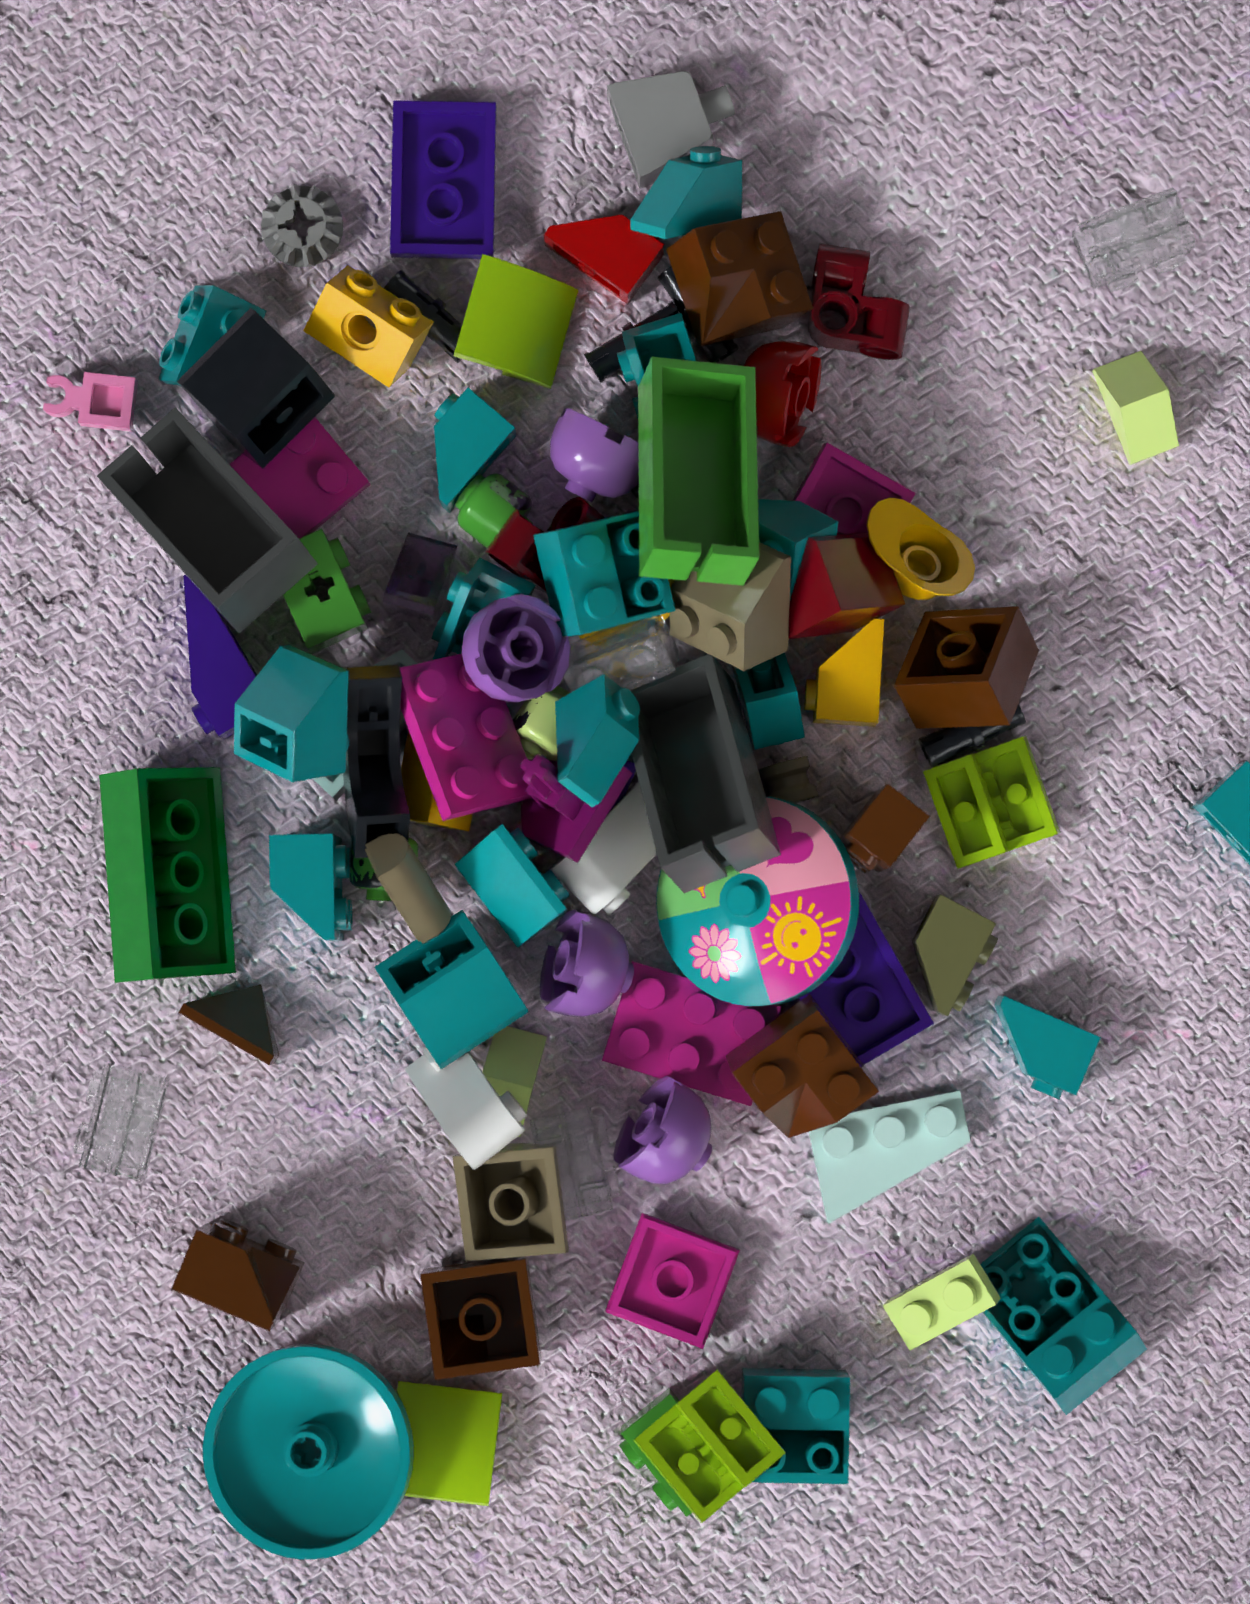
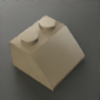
M759 542V560L744 586L697 582V572L691 571L687 580H675L670 588L675 611L670 612V636L742 671L787 652L791 556Z
M530 1143L508 1144L476 1170L466 1162L460 1153L453 1156L466 1261L569 1252L556 1146Z

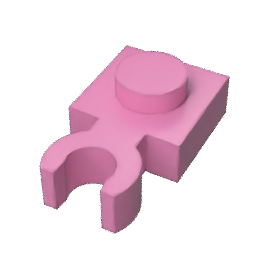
M84 372L82 386H74L64 376L52 375L47 377L46 383L49 387L62 388L66 393L65 399L60 404L44 403L43 410L53 417H65L75 410L79 411L78 423L81 426L132 432L138 380L135 377Z

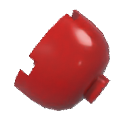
M780 340L761 345L747 358L744 366L755 367L756 428L758 438L790 448L795 446L804 435L807 427L798 425L800 416L805 407L813 412L821 381V358L812 356L818 351L816 346L796 341Z

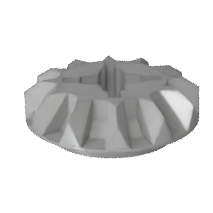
M293 184L289 189L280 193H274L272 200L262 210L261 234L268 250L279 261L294 267H310L325 261L335 252L343 234V219L332 197L316 186L308 187ZM300 206L308 220L316 219V225L308 228L307 245H303L302 239L299 238L296 230H287L285 228L287 224L295 222L296 207Z

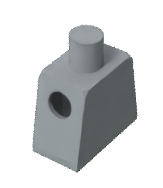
M689 71L607 85V100L639 189L653 184L669 159L690 155V149L693 147L713 146V135L709 124L735 115L734 106L726 86L698 95Z

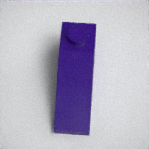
M184 575L191 691L198 702L191 710L206 734L215 730L217 735L225 740L234 734L235 703L255 679L257 673L221 613L191 580Z

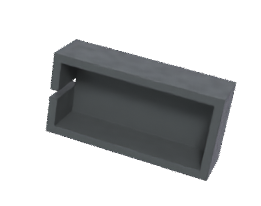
M175 407L140 437L164 467L158 474L155 473L135 447L131 445L100 472L97 477L238 633H241L318 563L298 537Z
M707 654L628 687L627 689L634 694L640 706V714L638 716L640 740L633 749L632 756L660 868L684 893L727 877V866L732 865L739 872L781 855L733 679L717 659Z

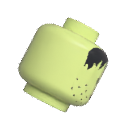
M557 686L552 691H548L538 698L525 700L513 718V723L527 759L532 761L537 754H541L548 760L557 761L555 701L569 694L570 692Z

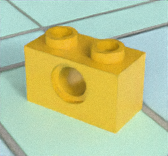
M347 265L326 283L303 331L373 378L390 387L410 369L434 321L423 316L414 303L398 298L379 286L370 274L361 270H355ZM365 316H367L368 318H370V319L373 321V323L375 324L376 328L372 327V326L367 322Z

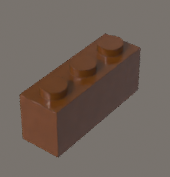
M887 783L873 794L841 835L840 840L846 847L854 867L863 873L870 872L871 869L881 872L893 865L930 816Z

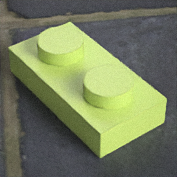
M973 1253L888 1299L883 1308L908 1349L912 1350L995 1306L1001 1298Z

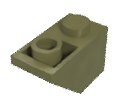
M941 894L936 895L912 940V944L933 1011L942 1016H948L952 1008L960 1012L965 1005L974 986L967 979L976 962L983 966L985 965L998 938L991 935L996 923Z

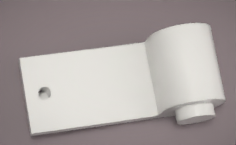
M639 782L608 813L578 863L561 856L550 868L593 915L601 909L607 915L615 911L630 896L625 887L657 854Z
M425 1046L423 1049L424 1054L405 1068V1071L451 1143L466 1162L476 1170L525 1131L520 1121L528 1115L509 1091L505 1092L502 1096L495 1091L469 1052L445 1068L440 1069Z

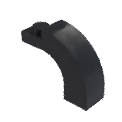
M399 665L346 667V670L349 671L347 708L349 747L346 752V773H343L348 825L355 858H368L365 844L380 836L399 834L405 837L407 841L409 839L410 812L403 786L400 761L399 725L402 675Z

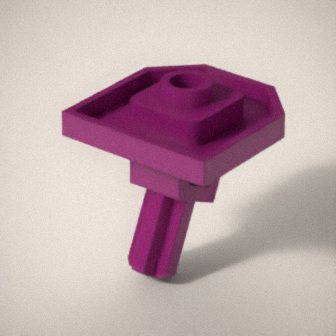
M537 754L532 761L525 758L520 768L525 771L523 780L528 784L525 792L532 798L524 800L521 805L522 833L531 842L578 863L631 777L632 772L623 766L602 801L596 806L591 807L558 782L557 761H549L541 754Z

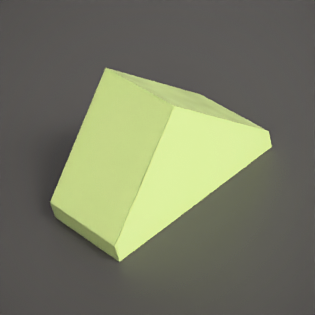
M1142 351L1092 370L1129 465L1179 446L1169 389Z
M507 1026L493 1035L482 1072L500 1096L509 1091L527 1114L547 1036ZM525 1118L522 1121H520L523 1126Z

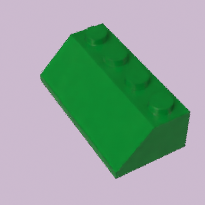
M220 767L136 768L99 775L115 983L236 973Z

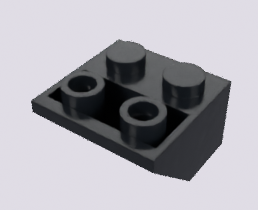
M252 308L177 381L231 445L262 469L335 397V394L313 367Z

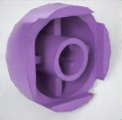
M564 408L550 440V457L553 465L560 474L568 479L564 489L589 502H593L596 494L616 498L626 495L639 485L638 442L609 429L608 426L572 409Z
M518 594L494 600L476 613L464 631L461 653L465 670L473 683L491 698L507 702H521L538 698L557 687L568 669L570 643L568 636L562 637L561 629L556 621L561 619L556 611L539 598Z
M574 909L568 911L555 928V931L564 933L560 939L558 949L556 950L551 945L547 947L540 977L541 1000L551 1002L544 1007L547 1011L565 1016L585 1017L602 1013L616 1001L620 992L626 993L633 980L634 966L632 963H629V953L624 937L607 920L596 915Z
M665 1076L649 1087L638 1100L646 1104L647 1107L640 1114L636 1123L628 1115L616 1140L613 1154L614 1161L624 1171L654 1184H668L685 1177L691 1170H700L712 1152V1145L708 1143L712 1130L711 1118L702 1098L686 1085L669 1076Z

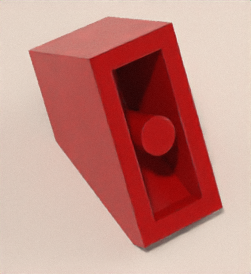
M624 215L552 225L544 233L546 247L627 305L664 256V244L659 241L660 238L630 230V220Z

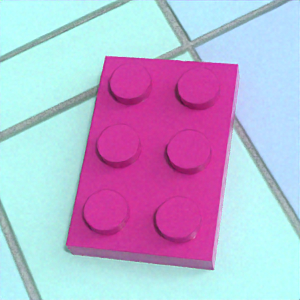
M462 654L400 667L402 675L400 708L442 821L531 799L532 797L525 792L528 784L523 780L525 771L520 768L522 761L527 757L506 701L491 698L473 683L465 670Z
M632 961L634 966L633 980L628 991L622 993L602 1061L660 1079L669 1076L689 1088L751 1106L753 1100L731 1073L726 1055L778 1018L781 1006H743L725 1002L707 994L686 977Z

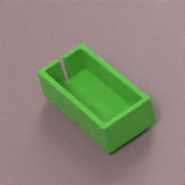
M651 357L638 386L639 576L687 580L691 571L697 572V582L744 586L759 560L755 367Z

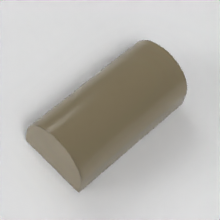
M386 834L365 844V851L378 880L417 941H421L423 944L439 935L447 927L451 918V911L406 838L399 834Z

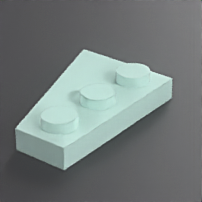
M960 1090L852 1111L837 1123L808 1132L827 1224L971 1142Z

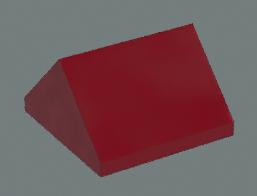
M868 533L808 537L790 599L788 639L853 632L867 625L874 618L878 619L905 605L892 568L876 553L869 540Z

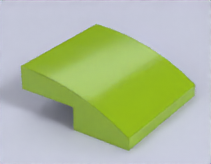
M482 254L453 356L502 370L501 375L551 389L578 289L536 271Z
M1026 736L923 771L957 869L1061 833Z
M718 1370L713 1372L633 1440L700 1523L706 1521L786 1453Z
M398 1381L397 1394L409 1417L414 1442L413 1469L405 1496L489 1506L502 1393Z

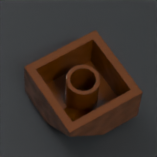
M781 211L697 227L666 249L698 347L782 329L813 309Z
M1019 606L926 611L921 619L894 687L916 729L1010 725L1039 649Z
M811 994L726 1055L733 1076L760 1111L787 1138L837 1123L879 1092L871 1073Z
M220 1218L219 1222H209L198 1228L171 1289L270 1331L281 1320L305 1262L294 1258L297 1250L273 1239H268L266 1245L246 1238L249 1231L247 1228Z
M528 1256L489 1259L426 1268L422 1271L420 1275L435 1380L541 1364L542 1357Z

